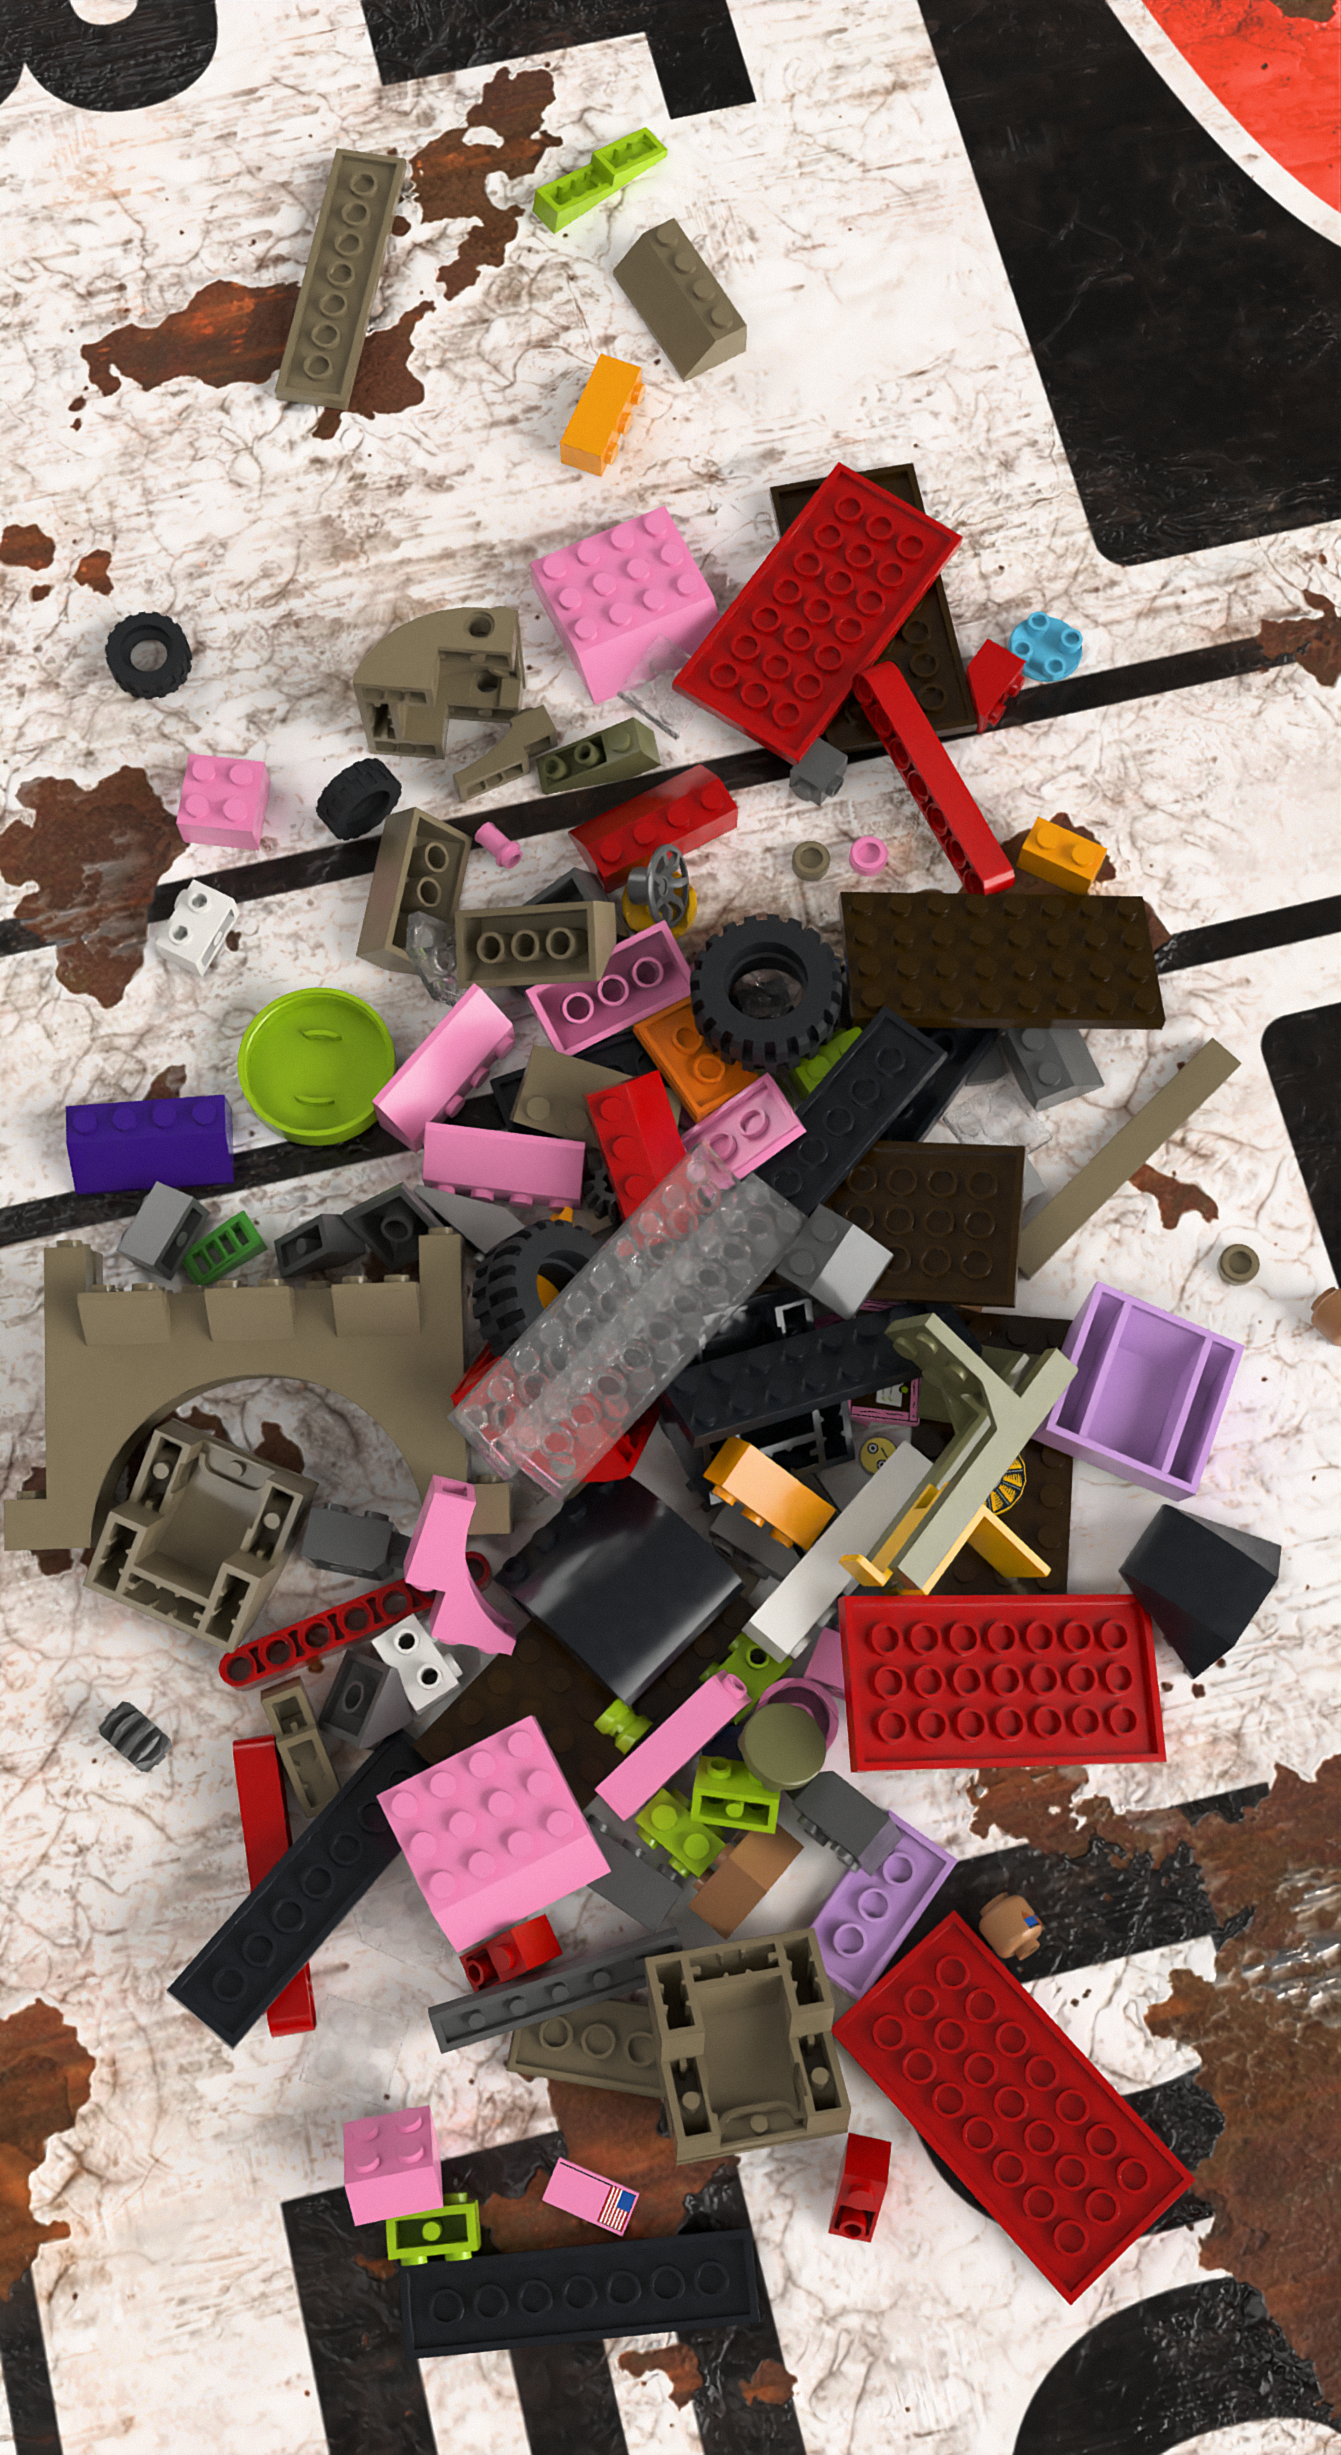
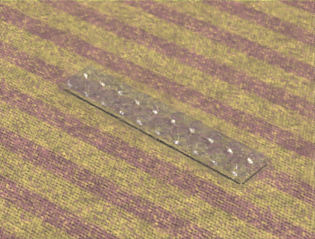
M705 1140L693 1146L446 1417L503 1480L513 1478L756 1201Z
M751 1172L498 1438L494 1447L561 1503L781 1263L799 1241L797 1237L809 1218Z

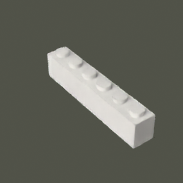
M904 1440L742 1628V1631L779 1664L788 1654L796 1659L812 1640L806 1635L815 1623L822 1628L837 1611L838 1608L832 1604L841 1592L845 1596H849L860 1584L838 1561L843 1555L861 1554L864 1557L867 1556L933 1466V1463Z

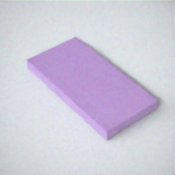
M889 1809L886 1814L892 1818L903 1838L871 1877L861 1868L856 1874L847 1868L806 1927V1929L815 1928L827 1978L857 2001L872 1988L958 1862L955 1857Z

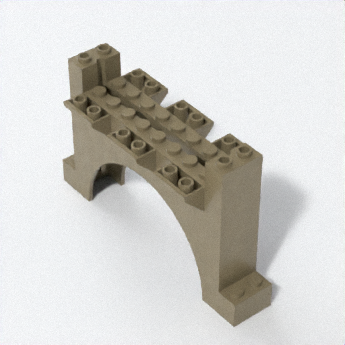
M450 1227L429 1228V1235H419L420 1285L417 1282H413L409 1275L398 1274L385 1275L384 1283H372V1280H367V1276L342 1277V1284H331L330 1281L306 1282V1289H295V1286H289V1283L283 1282V1279L258 1280V1287H248V1284H241L240 1280L216 1281V1288H207L206 1285L181 1286V1293L165 1290V1287L157 1286V1283L132 1284V1291H124V1288H115V1285L103 1284V1254L93 1251L90 1244H82V1240H57V1247L44 1248L46 1491H17V1500H4V1551L97 1547L124 1469L138 1446L152 1429L181 1405L204 1392L244 1380L284 1378L310 1382L328 1388L358 1405L384 1429L402 1453L412 1472L422 1506L433 1474L472 1484L471 1422L468 1418L462 1417L457 1412L450 1397L469 1369L466 1242L463 1237L453 1232V1228ZM503 1475L476 1476V1484H474L476 1505L467 1535L514 1533L513 1484L504 1483Z

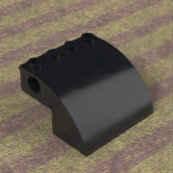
M786 1286L643 1327L651 1380L666 1432L685 1473L698 1493L709 1505L723 1501L711 1492L715 1485L704 1478L703 1474L728 1438L693 1449L655 1390L656 1378L815 1330L811 1297L790 1290V1287ZM848 1401L736 1435V1437L754 1446L794 1478L856 1459Z
M630 1475L619 1480L589 1482L574 1498L567 1500L561 1510L544 1527L538 1529L533 1534L532 1539L515 1556L506 1560L502 1569L492 1578L519 1611L555 1638L585 1674L627 1707L747 1587L729 1564L682 1517Z

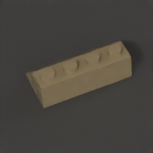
M672 218L644 232L615 267L613 276L683 382L745 352L747 324L676 219Z
M417 807L386 815L358 942L357 957L388 971L437 979L444 977L455 925L454 911H458L472 837Z
M582 901L454 911L458 989H469L473 983L480 988L601 981L617 942L614 902Z
M533 1044L509 1120L569 1140L586 1142V1145L599 1149L582 1094L633 1078V1076ZM665 1087L678 1128L682 1103L673 1089Z

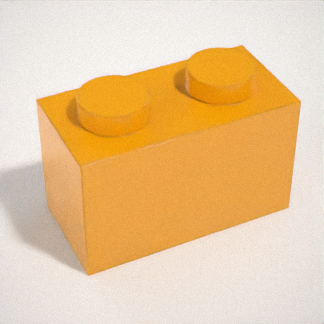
M1038 816L1021 848L1016 867L1073 894L1087 895L1101 868L1108 849Z

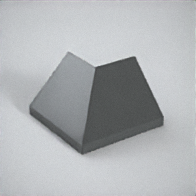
M404 1182L346 1210L341 1216L391 1271L419 1259V1235H429V1228L444 1227Z
M347 1649L317 1722L320 1730L360 1748L375 1751L380 1740L412 1723L414 1720L398 1669Z

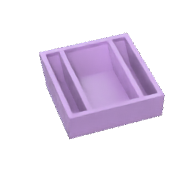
M1097 1281L1070 1325L1061 1352L1079 1371L1031 1436V1439L1173 1501L1180 1502L1196 1495L1245 1346Z

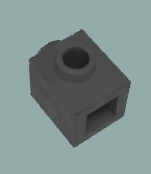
M818 737L799 764L795 763L790 770L789 787L803 801L809 802L811 800L818 806H821L827 796L833 798L842 787L844 782L842 777L846 772L848 756Z

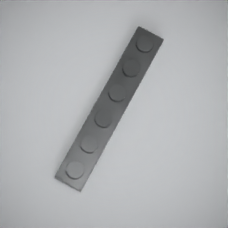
M673 1927L429 2007L430 2022L441 2054L646 1987L644 1964L646 1957L684 1951L677 1928Z

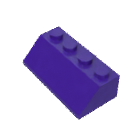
M225 1095L66 1106V1145L77 1196L152 1190L156 1181L172 1188L235 1184L232 1108Z

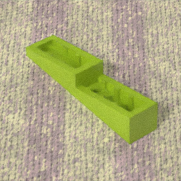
M647 127L633 132L592 152L590 164L536 189L532 211L555 234L665 158L668 149Z

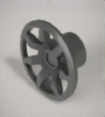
M663 844L655 850L648 867H634L628 877L627 890L629 899L634 905L648 906L655 923L657 924L665 920L669 929L677 926L685 913L689 895V876L686 861L681 851L675 845ZM668 851L672 853V856L669 860L666 852ZM680 865L682 877L673 878L672 874L678 870ZM682 887V898L673 893L674 888ZM672 907L677 911V913H676V915L673 917V919H672V914H673V909H672ZM659 908H661L662 910V917L659 914Z

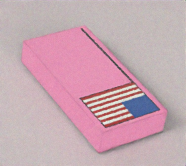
M559 2157L542 2200L623 2236L640 2192L563 2157Z

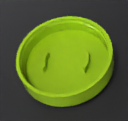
M314 987L285 994L272 1001L255 1016L243 1035L238 1052L237 1068L239 1082L253 1113L265 1127L291 1142L323 1146L349 1140L364 1132L378 1120L372 1100L397 1073L398 1063L389 1030L379 1014L370 1005L345 991Z

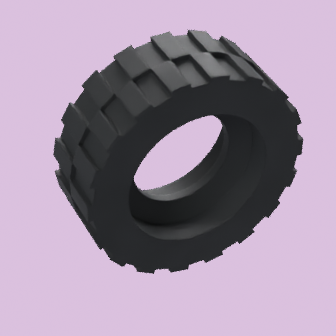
M153 611L152 613L138 612L137 615H129L121 623L118 622L114 626L113 632L109 633L107 637L108 643L107 645L105 644V653L107 655L105 658L116 683H119L123 691H128L136 698L144 697L147 700H152V698L159 697L160 699L166 697L171 692L174 693L181 684L186 682L188 672L190 673L192 668V653L182 628L178 623L175 624L169 616H162L160 613ZM156 640L165 646L167 658L160 668L154 671H141L132 664L131 652L142 641Z
M366 758L363 761L353 763L348 768L346 767L330 781L317 800L316 812L337 839H343L344 841L356 839L370 832L374 827L382 823L386 815L391 814L393 808L399 802V797H401L402 785L378 758Z

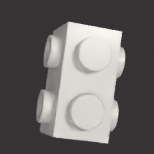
M193 879L188 889H183L179 893L174 905L175 911L169 921H164L159 926L155 936V945L163 959L203 977L240 913L233 898Z
M413 1613L371 1642L385 1664L398 1669L405 1694L416 1712L421 1716L462 1688L456 1678L462 1675L463 1672L450 1653L442 1657L435 1647L434 1643L438 1639L430 1634L429 1620L426 1618L419 1622ZM415 1640L412 1648L403 1649L407 1641ZM430 1675H438L435 1683L431 1685L426 1684V1680Z

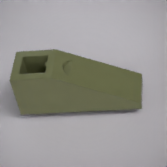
M634 717L535 759L542 793L546 795L630 779L661 766L654 731Z

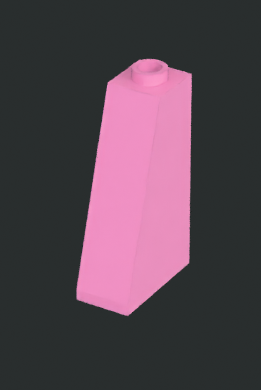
M724 1669L712 1676L595 1788L596 1792L623 1822L649 1803L662 1787L665 1788L753 1701L747 1694L744 1683L737 1676L728 1674Z

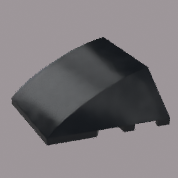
M1162 1504L1118 1572L1145 1612L1152 1616L1163 1632V1639L1169 1647H1173L1185 1665L1183 1669L1189 1678L1194 1680L1232 1649L1278 1580L1282 1546L1170 1505Z

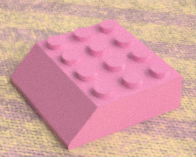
M665 505L530 562L532 586L594 705L683 668L720 620L714 596Z
M533 1715L376 1796L433 1916L457 1953L611 1872L570 1786Z

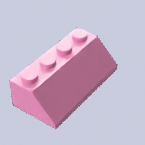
M663 920L616 944L601 981L535 985L523 991V994L554 1051L572 1056L691 994V971L666 921Z
M473 983L372 1100L380 1126L416 1154L424 1145L426 1122L442 1124L448 1116L451 1118L455 1117L466 1102L464 1097L473 1087L478 1089L484 1084L491 1072L489 1068L498 1058L504 1059L515 1045L513 1024L476 984Z
M426 1122L422 1175L424 1186L456 1195L470 1196L471 1199L486 1203H493L494 1199L509 1201L511 1206L522 1209H530L533 1205L549 1206L548 1209L550 1211L560 1214L566 1206L573 1210H582L584 1197L583 1182H586L588 1170L586 1142Z

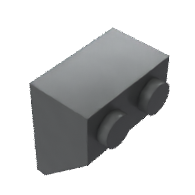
M1012 1028L1006 1031L1001 1048L1032 1114L1104 1087L1105 1084L1079 1029Z
M819 1203L775 1272L785 1284L801 1294L811 1297V1300L847 1321L855 1317L894 1255L856 1225Z

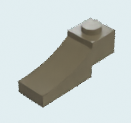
M544 704L536 708L529 707L519 711L513 718L509 719V731L492 750L478 761L453 774L455 790L461 803L530 774L529 758L558 746L556 728Z
M299 1675L261 1690V1703L275 1735L276 1745L306 1819L319 1815L342 1787L322 1737L314 1709Z

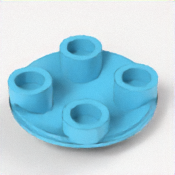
M1034 612L1012 631L1009 638L1008 651L1026 661L1022 674L1033 680L1054 682L1068 677L1078 667L1082 657L1081 644L1083 637L1080 631L1071 628L1067 623L1057 618L1049 617L1044 612Z

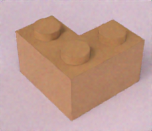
M778 1823L775 1834L740 1829L732 1838L737 1847H734L729 1842L713 1860V1863L719 1868L714 1872L708 1867L692 1886L698 1893L687 1906L725 1940L731 1936L804 1848L799 1841Z

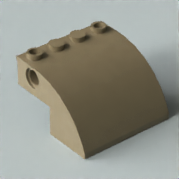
M495 606L493 608L461 607L440 610L418 617L398 627L377 643L363 659L353 677L354 691L370 754L445 760L449 719L510 724L509 719L522 710L524 689H526L518 610H512L506 606ZM485 687L496 688L494 691L488 693L480 691Z
M172 1418L169 1422L154 1430L129 1500L109 1512L82 1586L227 1652L233 1653L255 1623L279 1580L303 1527L319 1483Z
M814 1927L645 1958V1977L653 2043L677 2166L848 2133L851 2106L831 2032L835 2006Z

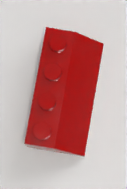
M699 764L568 831V835L590 872L597 875L606 894H609L627 885L629 874L634 867H648L652 855L659 846L663 844L675 845L682 855H685L737 828L738 807L721 779ZM668 851L666 852L669 860L672 856V853Z
M659 1069L582 1094L630 1246L635 1251L674 1239L698 1227L706 1217Z

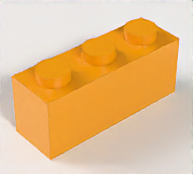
M600 354L560 441L561 463L602 477L607 464L612 465L614 463L619 448L617 443L621 434H627L632 421L631 411L634 404L640 405L645 393V384L641 381V367Z
M736 1436L727 1439L703 1474L704 1478L715 1485L711 1491L715 1496L730 1506H733L735 1502L741 1504L744 1507L740 1513L742 1516L760 1528L764 1523L773 1528L769 1536L788 1549L794 1543L809 1551L836 1511L835 1508L766 1455Z

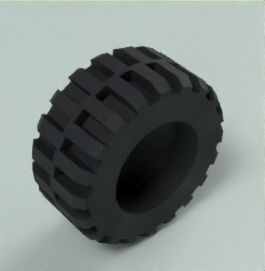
M767 914V920H756V915L744 917V924L737 926L732 921L723 926V935L721 937L713 934L705 942L706 951H699L694 960L695 970L691 972L690 996L695 1026L699 1035L704 1036L705 1045L712 1053L720 1050L722 1061L731 1066L736 1061L742 1063V1070L754 1073L755 1067H765L766 1074L767 1072L777 1073V1066L786 1065L788 1070L800 1066V1058L805 1056L810 1061L819 1054V1044L827 1045L833 1037V1027L838 1026L841 1016V970L839 962L834 961V951L829 943L824 942L820 944V934L812 927L806 931L802 930L801 921L791 917L786 923L779 921V915ZM773 969L787 973L796 979L803 987L804 997L795 1009L784 1016L774 1019H756L738 1011L729 1001V992L733 985L744 975L756 970Z
M546 1219L537 1221L493 1246L485 1254L484 1260L479 1263L475 1273V1277L478 1280L473 1282L472 1297L476 1298V1304L473 1305L474 1319H479L482 1328L478 1331L483 1341L487 1339L491 1344L492 1349L490 1352L495 1358L501 1356L514 1374L518 1375L523 1372L524 1379L534 1383L542 1381L547 1385H558L564 1381L569 1382L614 1358L615 1352L621 1350L626 1342L627 1336L625 1334L630 1331L632 1317L628 1315V1312L633 1308L632 1296L628 1295L626 1289L630 1284L627 1275H622L618 1267L621 1264L615 1254H609L606 1250L608 1245L601 1238H593L590 1236V1230L580 1225L573 1227V1223L557 1219L552 1221ZM537 1274L551 1282L561 1294L568 1312V1330L554 1322L542 1306L537 1291Z

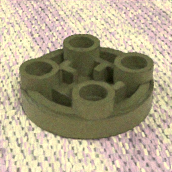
M772 1703L757 1710L746 1722L737 1740L738 1748L748 1769L761 1781L763 1787L770 1792L792 1790L806 1785L819 1773L826 1757V1742L818 1723L806 1711L788 1703Z

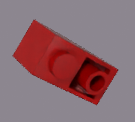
M988 638L966 670V679L978 723L976 732L979 734L983 733L989 723L993 726L997 724L1006 708L1003 703L1009 695L1015 698L1026 680L1022 676L1026 661Z
M546 1914L504 1932L460 1956L459 1959L475 1993L511 1981L562 1955L563 1952Z
M848 2133L828 2228L829 2234L871 2243L888 2184L892 2142Z

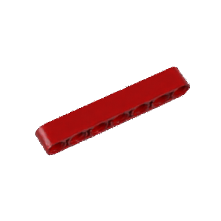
M885 661L854 674L852 688L858 702L967 893L984 894L986 896L988 894H998L1013 887L1015 875L1009 860L898 667L891 661Z
M475 1551L465 1552L467 1565L478 1563L484 1567L483 1576L475 1582L480 1592H483L492 1582V1568L486 1557L481 1553ZM402 1578L240 1646L233 1653H226L220 1661V1676L225 1683L236 1690H252L380 1636L413 1613L417 1619L429 1615L435 1598L426 1597L424 1591L416 1589L410 1583H406L405 1578ZM395 1595L404 1596L407 1600L404 1611L397 1615L388 1614L385 1607L389 1598ZM357 1611L367 1613L368 1622L362 1630L355 1632L348 1629L347 1621L351 1614ZM316 1628H327L329 1638L326 1644L319 1648L311 1647L309 1645V1635ZM278 1644H288L290 1648L288 1659L282 1664H272L270 1660L271 1650ZM240 1660H248L251 1670L247 1678L241 1681L233 1680L231 1671L234 1664Z
M274 1733L233 1741V1758L251 1892L293 1845L282 1758L276 1745ZM309 1962L266 2011L272 2038L315 2031L317 2028Z

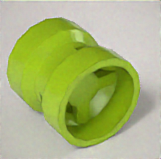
M618 1699L611 1704L594 1724L602 1734H609L611 1737L614 1736L616 1738L615 1746L624 1755L653 1725L645 1715H636L632 1709V1704L627 1707Z

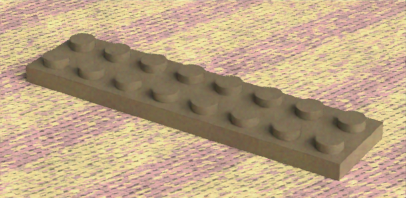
M336 148L275 388L277 399L348 410L407 169L404 158Z

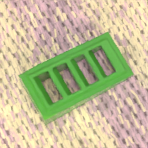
M243 1210L191 1246L182 1264L195 1285L208 1286L268 1248ZM241 1230L249 1241L244 1246L241 1245L235 1235ZM229 1239L236 1250L230 1256L222 1245V1242ZM215 1247L223 1260L217 1265L208 1253V1250ZM200 1255L209 1268V1271L204 1275L194 1261Z

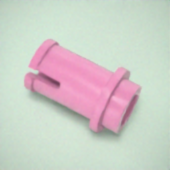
M492 822L482 825L475 834V841L480 843L496 858L495 862L499 867L511 869L521 860L523 852L520 850V844L516 841L511 842Z

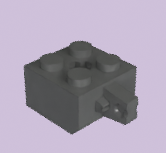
M328 1502L324 1503L323 1508L312 1506L300 1556L311 1568L378 1582L391 1576L394 1568H404L403 1563L412 1538L400 1534L395 1524L389 1521L388 1515L374 1511H365L364 1517L348 1513V1507Z
M834 1771L819 1772L806 1785L797 1789L783 1790L793 1801L792 1805L801 1815L797 1822L805 1829L804 1831L822 1847L827 1842L831 1843L832 1845L829 1848L837 1855L836 1858L855 1874L861 1868L871 1877L903 1838L890 1816Z

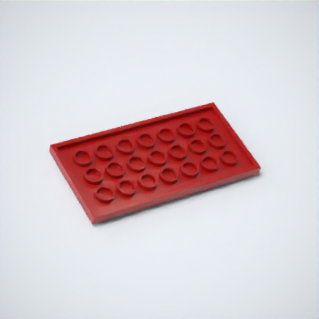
M838 462L674 679L672 690L790 764L795 765L796 763L798 765L853 693L852 678L854 674L873 666L961 546L963 536Z
M1134 1594L843 1596L838 1598L851 1773L1154 1764L1167 1762L1151 1615L1145 1612Z
M952 1910L877 1981L868 1992L832 2024L831 2032L1070 2306L1196 2181L1194 2176L955 1910Z

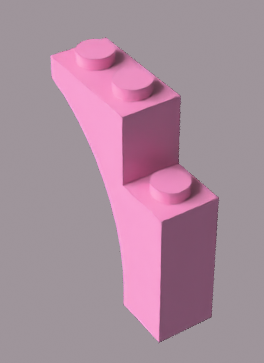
M433 1474L403 1563L405 1582L422 1591L438 1590L429 1615L430 1634L432 1637H436L439 1641L449 1645L461 1643L474 1646L487 1654L503 1653L512 1655L516 1643L514 1623L493 1607L482 1595L471 1576L465 1558L467 1531L476 1505L474 1484Z

